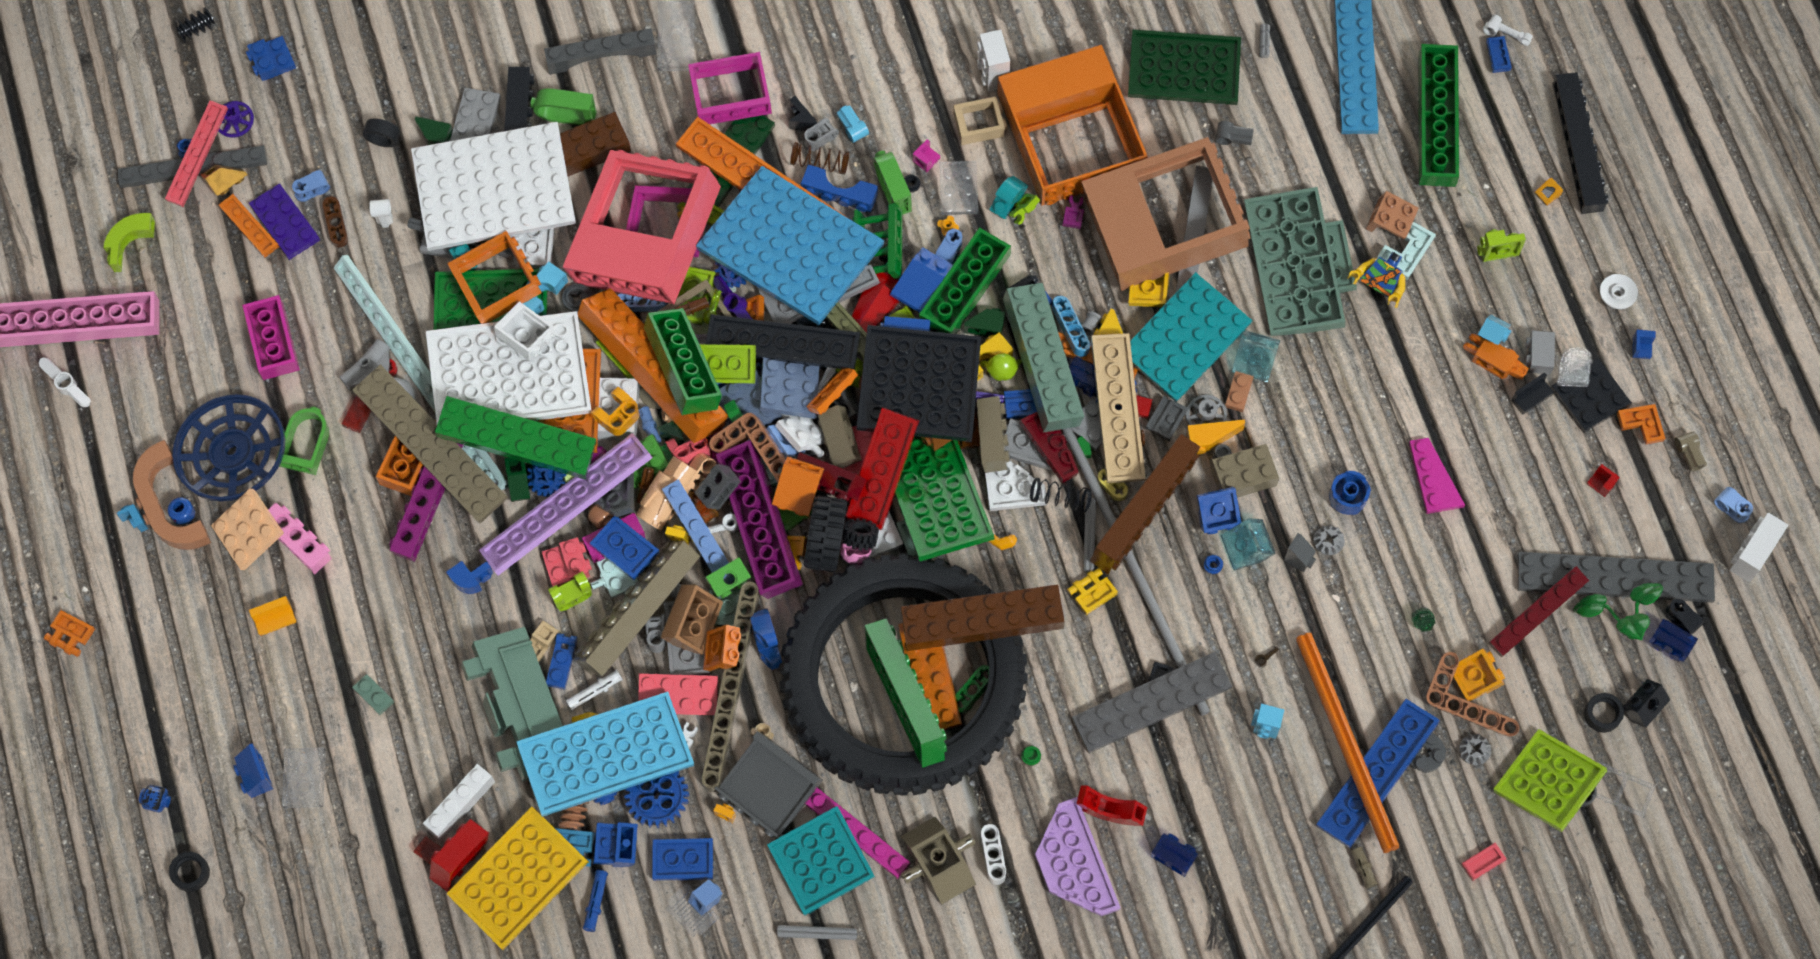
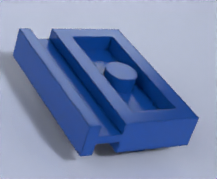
M1030 389L1004 391L1006 419L1025 418L1037 412Z

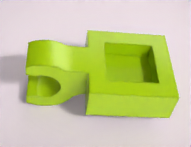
M1026 193L1016 203V209L1009 214L1012 218L1017 216V220L1014 223L1022 224L1025 213L1033 211L1040 202V199L1037 195Z

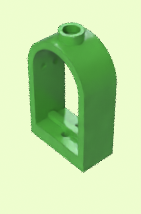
M546 88L539 90L537 97H532L531 108H534V113L538 117L550 122L580 126L595 120L597 113L593 94Z
M877 152L873 158V164L888 204L896 203L903 210V214L912 212L911 193L893 153Z
M310 407V409H302L292 415L285 431V451L279 467L316 475L330 433L329 426L319 408ZM308 419L320 421L322 429L311 460L288 455L298 425Z

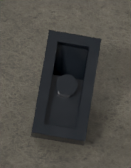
M796 96L789 99V110L794 116L789 120L790 129L806 131L817 124L816 119Z

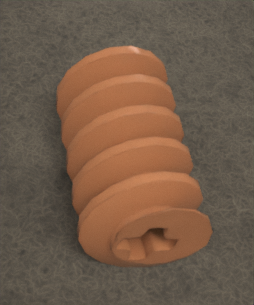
M589 801L562 810L564 814L560 816L562 822L559 823V828L578 830V827H584L585 824L579 821L586 819V816L582 815L581 812L588 810L583 807V804H589Z

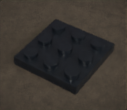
M1599 358L1551 386L1554 394L1583 433L1614 416L1618 410H1624L1632 403Z

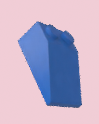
M922 247L904 271L890 296L920 313L953 264Z

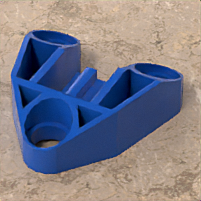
M768 609L756 611L750 620L759 656L768 668L774 670L779 668V664L782 663L775 630Z

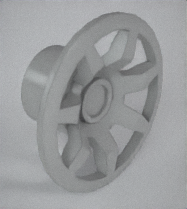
M1212 395L1198 396L1187 407L1186 419L1189 425H1194L1191 420L1199 418L1201 419L1200 424H1205V422L1214 423V419L1223 420L1222 422L1227 420L1226 406L1219 398ZM1205 399L1199 405L1195 404L1198 400ZM1220 406L1224 411V416L1217 413V409ZM1191 407H1193L1198 412L1190 416L1189 412Z

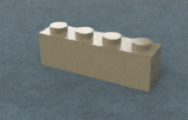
M999 396L977 399L981 460L984 472L1008 470L1007 462H1010L1009 450L1006 451L1009 441L1007 434L1005 435L1004 430H1007V421L1003 419V414H1006L1005 403H1001Z

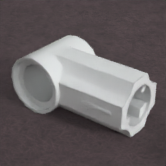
M371 200V217H375L377 224H380L382 228L389 227L393 223L390 200Z

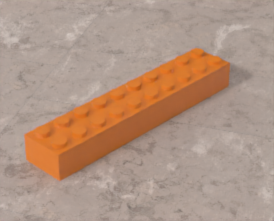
M611 288L581 301L577 313L578 317L693 443L723 430L728 414L720 406H718L717 410L681 415L644 330V323Z

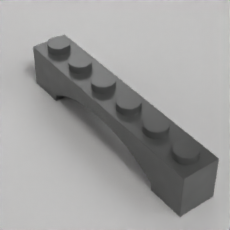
M652 28L544 48L550 75L567 72V69L575 65L602 57L633 55L641 58L657 55Z

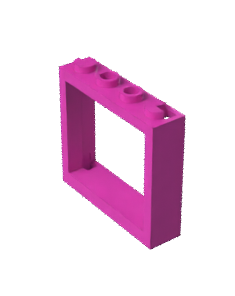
M760 52L688 64L697 115L708 124L772 114ZM757 69L763 98L702 108L696 79Z
M635 186L626 230L638 232L644 201L686 203L692 188ZM696 249L693 257H699L700 251Z

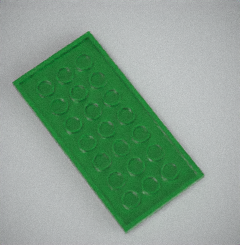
M914 436L895 496L919 561L994 540L992 528L958 441L951 440L934 451L930 446L927 447L923 443L921 437Z

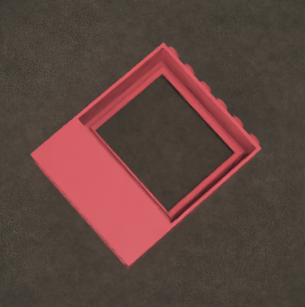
M610 150L563 264L564 270L576 284L602 290L611 288L617 293L675 304L697 249L696 245L700 241L721 188L720 184L710 169L703 165L698 167L687 162L682 164L671 159L661 160L655 156L645 157L639 153L630 154L623 150ZM624 171L694 184L672 239L603 226Z

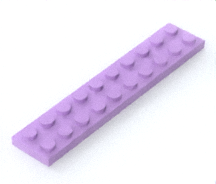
M633 433L590 465L586 480L574 477L479 551L499 576L653 457Z

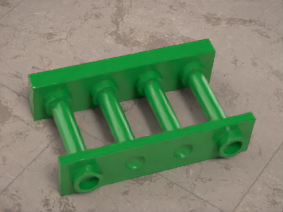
M896 203L888 204L886 214L865 217L858 209L854 210L852 221L865 228L866 224L888 221L886 231L873 233L881 239L888 238V245L885 248H880L874 256L888 255V262L886 265L874 266L873 269L876 274L888 272L894 279H900L902 276L903 210Z

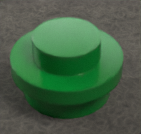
M1028 746L1023 749L1021 758L1026 765L1034 766L1040 762L1041 752L1035 746Z

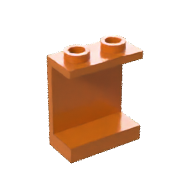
M787 456L772 505L782 510L793 511L800 516H809L824 468Z

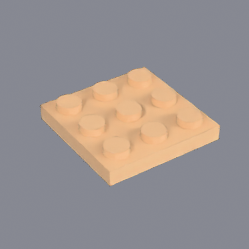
M251 488L211 525L240 570H246L284 534L257 492Z

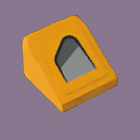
M1550 177L1535 191V194L1548 206L1561 196L1563 189Z

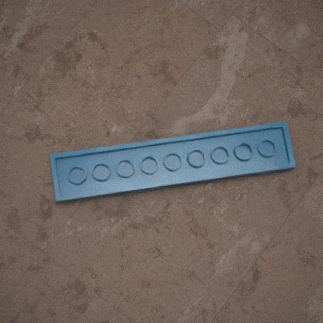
M1334 0L1341 134H1378L1371 0Z

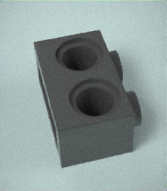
M716 464L694 493L706 508L719 510L741 481L729 466Z

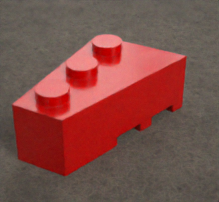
M471 819L466 824L462 823L457 829L456 834L445 841L443 848L440 851H435L431 856L429 879L448 892L452 888L450 885L456 875L460 877L464 873L461 869L469 861L472 862L487 844L489 832Z

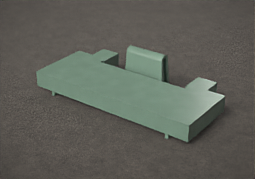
M525 627L473 641L471 647L475 658L462 661L461 667L467 681L486 676L487 673H490L496 690L492 692L491 699L488 692L485 693L482 705L494 737L503 735L510 726L515 742L563 726L534 652L532 641L529 639ZM518 747L496 752L495 758L501 772L517 767L522 782L529 780Z

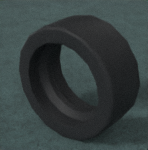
M376 118L367 120L363 131V137L367 141L381 147L396 146L400 130L396 125Z
M1596 694L1585 707V720L1590 728L1597 732H1611L1619 726L1624 718L1623 704L1612 694ZM1606 702L1615 709V719L1611 723H1601L1593 716V707L1597 703Z
M183 852L172 860L169 866V876L171 881L180 890L194 892L201 889L207 883L210 876V868L200 854ZM186 861H196L201 867L199 878L192 883L182 882L178 877L179 867Z

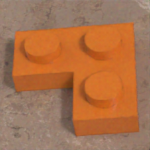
M1655 404L1618 410L1617 416L1621 430L1640 427L1645 445L1664 442L1666 439Z

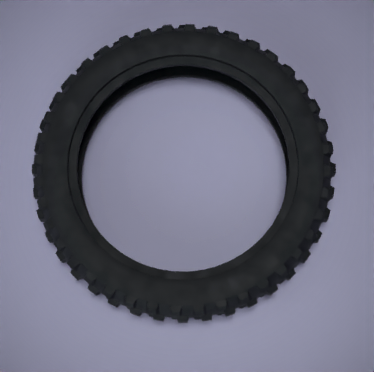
M900 553L898 557H894L893 554L881 555L878 560L875 558L864 559L861 565L857 563L846 567L845 572L842 574L838 572L830 576L827 584L824 582L820 584L816 589V594L813 597L809 596L803 603L804 609L796 612L794 616L795 624L793 627H789L786 634L788 642L783 644L781 649L784 661L779 664V673L783 675V680L779 681L780 692L785 695V699L782 700L783 707L788 712V722L791 728L795 729L798 740L808 749L809 755L819 763H822V767L832 774L838 773V778L844 782L846 781L850 784L856 782L855 785L868 791L874 788V793L888 794L892 791L894 795L907 796L909 792H912L913 795H921L926 793L928 789H932V791L942 790L946 784L956 785L962 781L964 775L970 777L976 773L979 765L986 766L991 761L992 753L994 751L999 752L1004 746V738L1010 737L1013 733L1014 727L1012 724L1014 720H1019L1021 715L1019 706L1020 703L1025 701L1026 691L1023 690V685L1027 683L1028 673L1025 672L1027 657L1023 653L1022 647L1024 643L1020 635L979 641L989 666L988 686L981 706L960 732L944 741L947 748L945 761L923 768L914 751L896 752L879 749L861 742L846 732L832 717L823 701L818 685V672L823 651L833 632L847 617L866 605L897 597H911L937 602L993 594L995 592L986 584L983 585V582L972 573L967 575V570L955 564L951 567L950 563L940 558H937L935 561L932 558L919 561L918 556L916 558L907 553Z

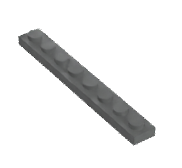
M263 145L207 154L198 176H201V174L214 165L240 169L267 165L266 148ZM183 158L119 168L120 188L174 180Z

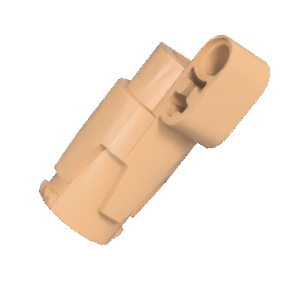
M699 453L694 457L691 464L688 465L673 456L664 472L659 470L643 496L640 502L641 506L635 515L655 528L662 530L667 521L670 522L675 512L661 489L679 479L687 494L690 489L696 491L699 484L716 465L715 460L704 453Z

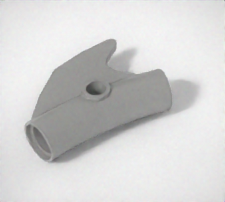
M376 339L369 350L351 368L339 376L344 385L349 390L352 389L380 364L389 372L390 347L385 342Z

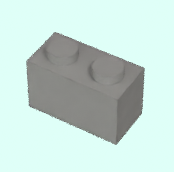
M1532 331L1530 337L1526 338L1525 345L1526 348H1529L1525 358V366L1529 368L1528 373L1543 374L1545 372L1551 375L1555 359V332Z

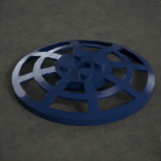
M236 394L212 399L194 410L181 425L173 445L172 456L175 471L181 482L192 493L201 498L220 502L239 499L246 491L236 494L237 486L248 483L258 475L263 479L251 488L257 491L277 471L285 451L286 439L283 425L274 410L257 398ZM233 403L250 404L261 410L254 419L247 415L234 414ZM225 405L227 416L216 419L207 427L198 421L200 417L210 410ZM267 414L276 423L280 433L279 438L270 440L267 430L261 424ZM235 421H245L251 423V425L244 432L236 429ZM227 422L228 430L218 435L212 432L213 429ZM193 426L200 432L195 442L193 453L181 454L184 439ZM257 429L262 433L264 443L254 444L251 439ZM207 437L212 441L209 451L200 453L201 445ZM280 445L277 460L268 473L263 468L269 459L270 450ZM235 447V453L228 455V450ZM265 450L260 465L258 466L253 463L252 460L255 452ZM210 460L214 468L206 475L202 470L200 461ZM181 461H193L194 467L202 479L192 485L184 474ZM246 467L253 472L246 478L237 481V472L244 470ZM220 472L229 474L228 483L213 480V478ZM208 483L220 488H229L228 496L221 497L211 496L199 490Z

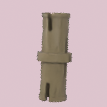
M1363 847L1351 850L1350 852L1357 865V873H1360L1365 888L1369 889L1378 885L1371 869L1372 864L1368 862Z

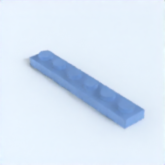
M679 479L662 488V492L711 573L729 563ZM725 574L724 582L729 585L733 582V577L730 574Z

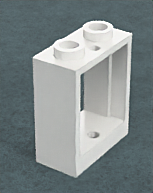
M520 301L494 326L495 336L528 361L537 357L542 349L555 338L554 326ZM523 318L543 332L529 348L508 334Z

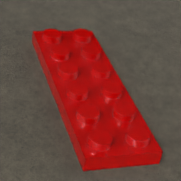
M886 408L881 409L859 475L866 479V483L858 501L851 499L845 517L855 521L856 518H859L860 521L862 519H866V522L872 521V524L875 523L879 530H883L919 420Z

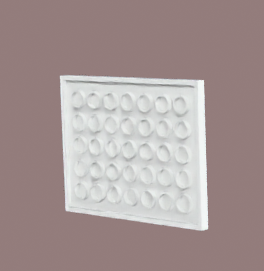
M558 122L411 148L428 251L490 240L505 231L508 232L509 236L576 224Z
M577 311L540 316L554 326L555 338L531 361H528L495 336L494 326L498 322L426 331L436 423L438 424L446 396L533 421L591 413ZM523 318L508 334L529 348L543 332Z

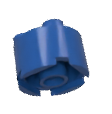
M1346 471L1336 476L1329 492L1331 507L1346 515H1356L1363 510L1371 491L1365 476L1356 471Z

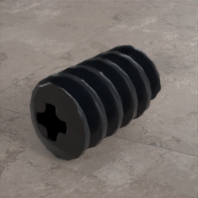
M203 7V14L199 10L196 11L197 17L192 13L190 14V20L183 17L184 23L177 20L176 29L184 43H186V36L191 40L193 39L192 33L196 36H199V30L206 33V26L212 30V23L215 24L206 7Z

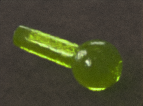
M717 289L714 290L709 310L703 314V321L708 325L711 314L717 315L716 310L722 291Z

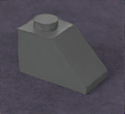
M1297 533L1287 550L1284 561L1304 573L1307 567L1311 569L1315 563L1316 558H1314L1316 550L1301 534Z

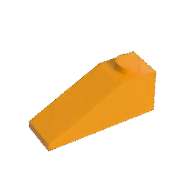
M1245 420L1188 425L1186 431L1187 438L1200 446L1198 454L1201 455L1243 431Z

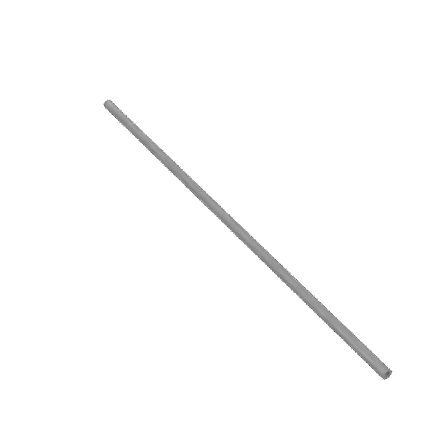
M1072 428L1062 429L1109 528H1111L1116 518ZM1130 551L1124 558L1178 668L1187 665L1132 551ZM1205 701L1196 704L1201 716L1210 712Z

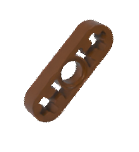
M330 196L324 199L322 206L331 242L335 247L341 248L348 243V235L340 203L336 197ZM330 203L334 204V213L330 210ZM334 218L340 219V223L336 226L330 224ZM336 231H339L341 235V241L337 240Z

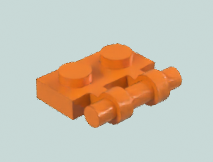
M60 610L50 625L52 629L56 630L53 635L46 633L44 640L48 641L49 645L63 649L64 653L78 657L81 654V650L76 648L77 643L79 642L85 646L95 628ZM63 635L71 638L68 643L61 640Z

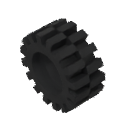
M856 518V521L850 519V522L847 521L844 524L843 543H847L846 546L848 547L852 546V549L859 548L858 550L861 551L862 548L864 550H868V548L873 549L877 543L879 528L876 527L875 523L872 524V521L866 522V519H862V521L859 518Z

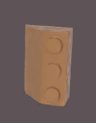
M681 585L660 638L676 647L703 655L706 634L708 631L713 630L723 601L697 585Z

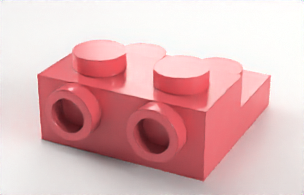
M578 537L559 543L560 546L542 551L552 587L555 585L560 587L575 579L574 575L581 571L584 572L586 578L590 577L589 570H592L589 559H584L583 553L586 552L583 541L579 542Z

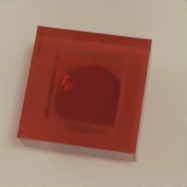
M425 836L413 852L430 865L431 856L435 851H440L442 847Z

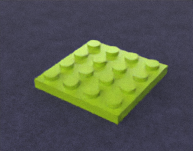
M1538 729L1493 790L1494 793L1558 831L1563 832L1603 778L1607 768Z

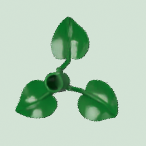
M1647 583L1634 588L1630 593V598L1632 601H1636L1635 614L1626 616L1624 619H1620L1610 606L1605 604L1607 598L1600 594L1589 595L1581 599L1575 605L1573 613H1577L1582 617H1595L1606 608L1617 620L1616 628L1620 633L1629 639L1642 640L1650 624V618L1646 614L1639 613L1640 603L1642 605H1649L1655 602L1663 591V585Z

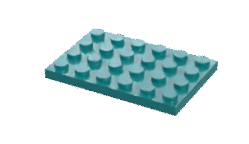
M1195 272L1130 341L1133 366L1177 403L1248 328L1253 320Z

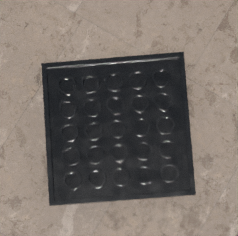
M868 325L856 430L874 432L881 409L886 408L919 420L914 436L972 442L981 337Z

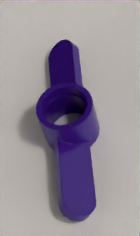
M715 276L714 285L723 296V304L727 310L734 313L737 318L752 319L746 311V299L733 293L721 276ZM735 299H738L737 306L733 309L732 304Z

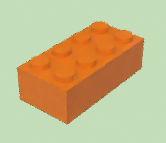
M394 436L376 475V479L381 486L412 496L413 486L418 483L420 478L419 472L424 465Z

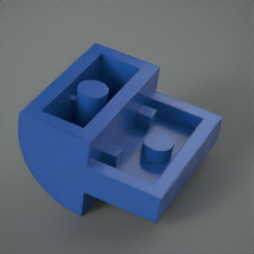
M620 822L617 824L597 823L593 864L613 865V867L633 866L636 857L638 824Z

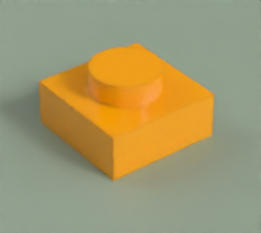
M716 804L713 810L714 815L733 823L736 818L733 808L727 804L722 806Z

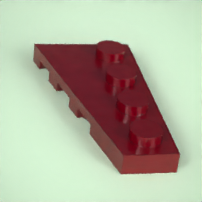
M1037 412L1020 420L1019 424L1061 483L1078 475L1079 471L1071 451L1068 450L1066 438L1062 435L1061 430L1043 432Z

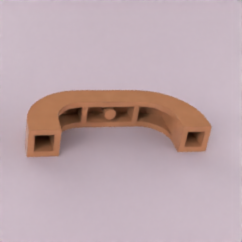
M165 440L152 445L140 456L133 472V484L138 498L135 500L139 508H143L145 514L142 516L146 524L151 525L164 543L177 549L191 550L210 544L211 540L200 520L184 527H177L168 523L154 491L153 482L160 470L173 464V456Z

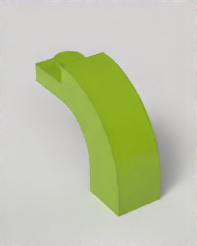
M138 213L125 217L117 222L107 234L103 248L108 254V265L111 266L114 272H122L123 252L131 241L138 238H154L155 220L151 213Z

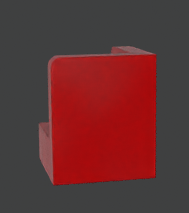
M1600 464L1587 482V485L1603 497H1606L1620 477L1603 464Z

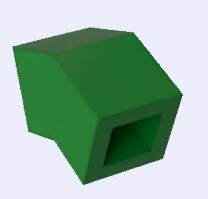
M735 400L723 405L732 423L743 416Z
M1080 436L1077 439L1086 459L1091 458L1090 443Z

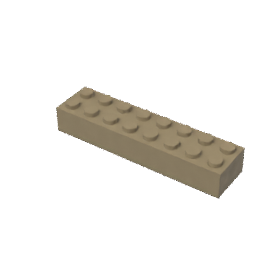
M667 541L661 548L662 552L650 562L648 569L642 571L637 577L638 581L635 585L630 586L625 591L626 596L613 606L612 613L602 619L599 629L589 635V641L585 646L582 645L576 651V657L573 660L590 675L603 676L698 560L700 555L684 541Z

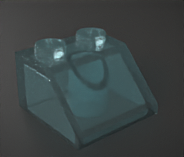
M1245 330L1242 334L1231 372H1241L1254 376L1255 379L1268 382L1280 340Z
M1248 518L1220 535L1233 570L1261 563L1276 554L1263 519Z

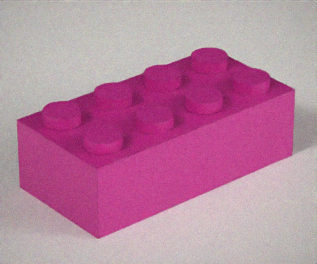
M277 295L242 305L258 372L262 379L266 380L299 371L300 368L285 307L280 296Z

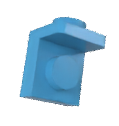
M134 504L126 505L117 512L122 522L129 519L133 528L137 527L141 532L148 529L143 517Z

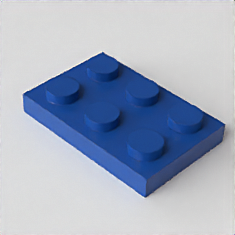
M615 516L589 543L592 548L632 580H635L659 553V549Z
M713 838L653 840V881L713 879Z

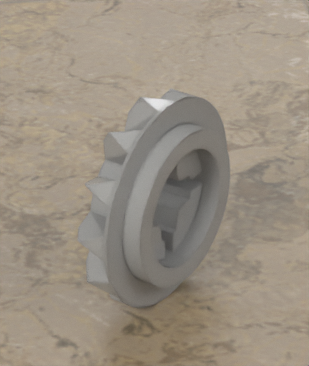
M1332 525L1322 526L1314 535L1316 549L1325 555L1339 553L1345 543L1344 533L1338 527L1335 528ZM1326 534L1329 535L1330 538L1335 537L1332 541L1333 546L1332 544H1330L1329 541L1324 542V540H1326L1327 538Z
M1479 734L1466 736L1459 746L1462 759L1471 765L1485 763L1492 753L1491 744ZM1480 744V753L1475 752L1471 755L1470 753L1473 749L1471 745L1477 746Z

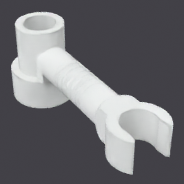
M1492 15L1491 19L1483 27V32L1490 37H1494L1498 31H1502L1516 38L1524 46H1528L1533 37L1530 33L1519 32L1502 24V19L1498 15Z
M727 514L723 517L721 524L709 526L708 529L711 534L725 530L734 533L739 527L735 515Z

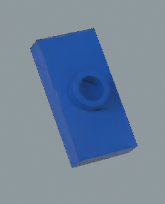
M1505 36L1487 38L1486 45L1492 72L1511 71L1512 67Z

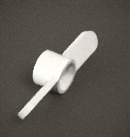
M49 358L40 359L39 366L54 380V385L61 394L70 395L82 407L90 405V398L77 387V383L70 373L62 372ZM64 380H71L67 387H60Z

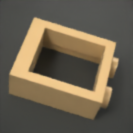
M997 97L953 105V114L961 145L1004 137L1007 123L1006 119H1002L1003 108L1002 104L998 103ZM993 108L998 126L967 131L963 114Z

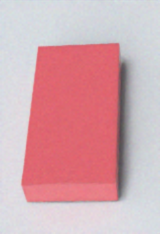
M1493 843L1461 865L1471 880L1474 881L1507 859L1497 844Z

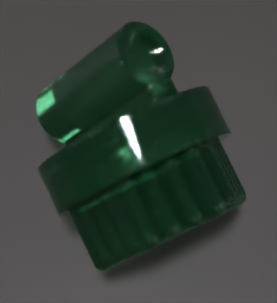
M1420 608L1412 612V622L1417 629L1421 630V632L1432 630L1431 628H1433L1436 622L1435 616L1430 609Z

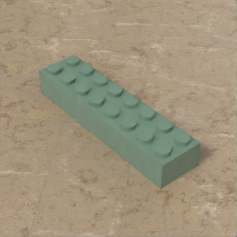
M1043 283L1007 288L1003 302L1043 432L1080 426L1084 413Z

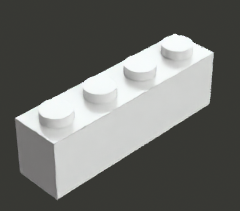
M476 764L423 822L425 828L438 840L442 841L495 783L493 777L480 765Z

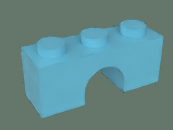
M550 262L538 270L537 277L541 283L538 287L541 292L548 290L557 295L568 282L566 273ZM537 296L523 303L538 315L544 310L543 302Z

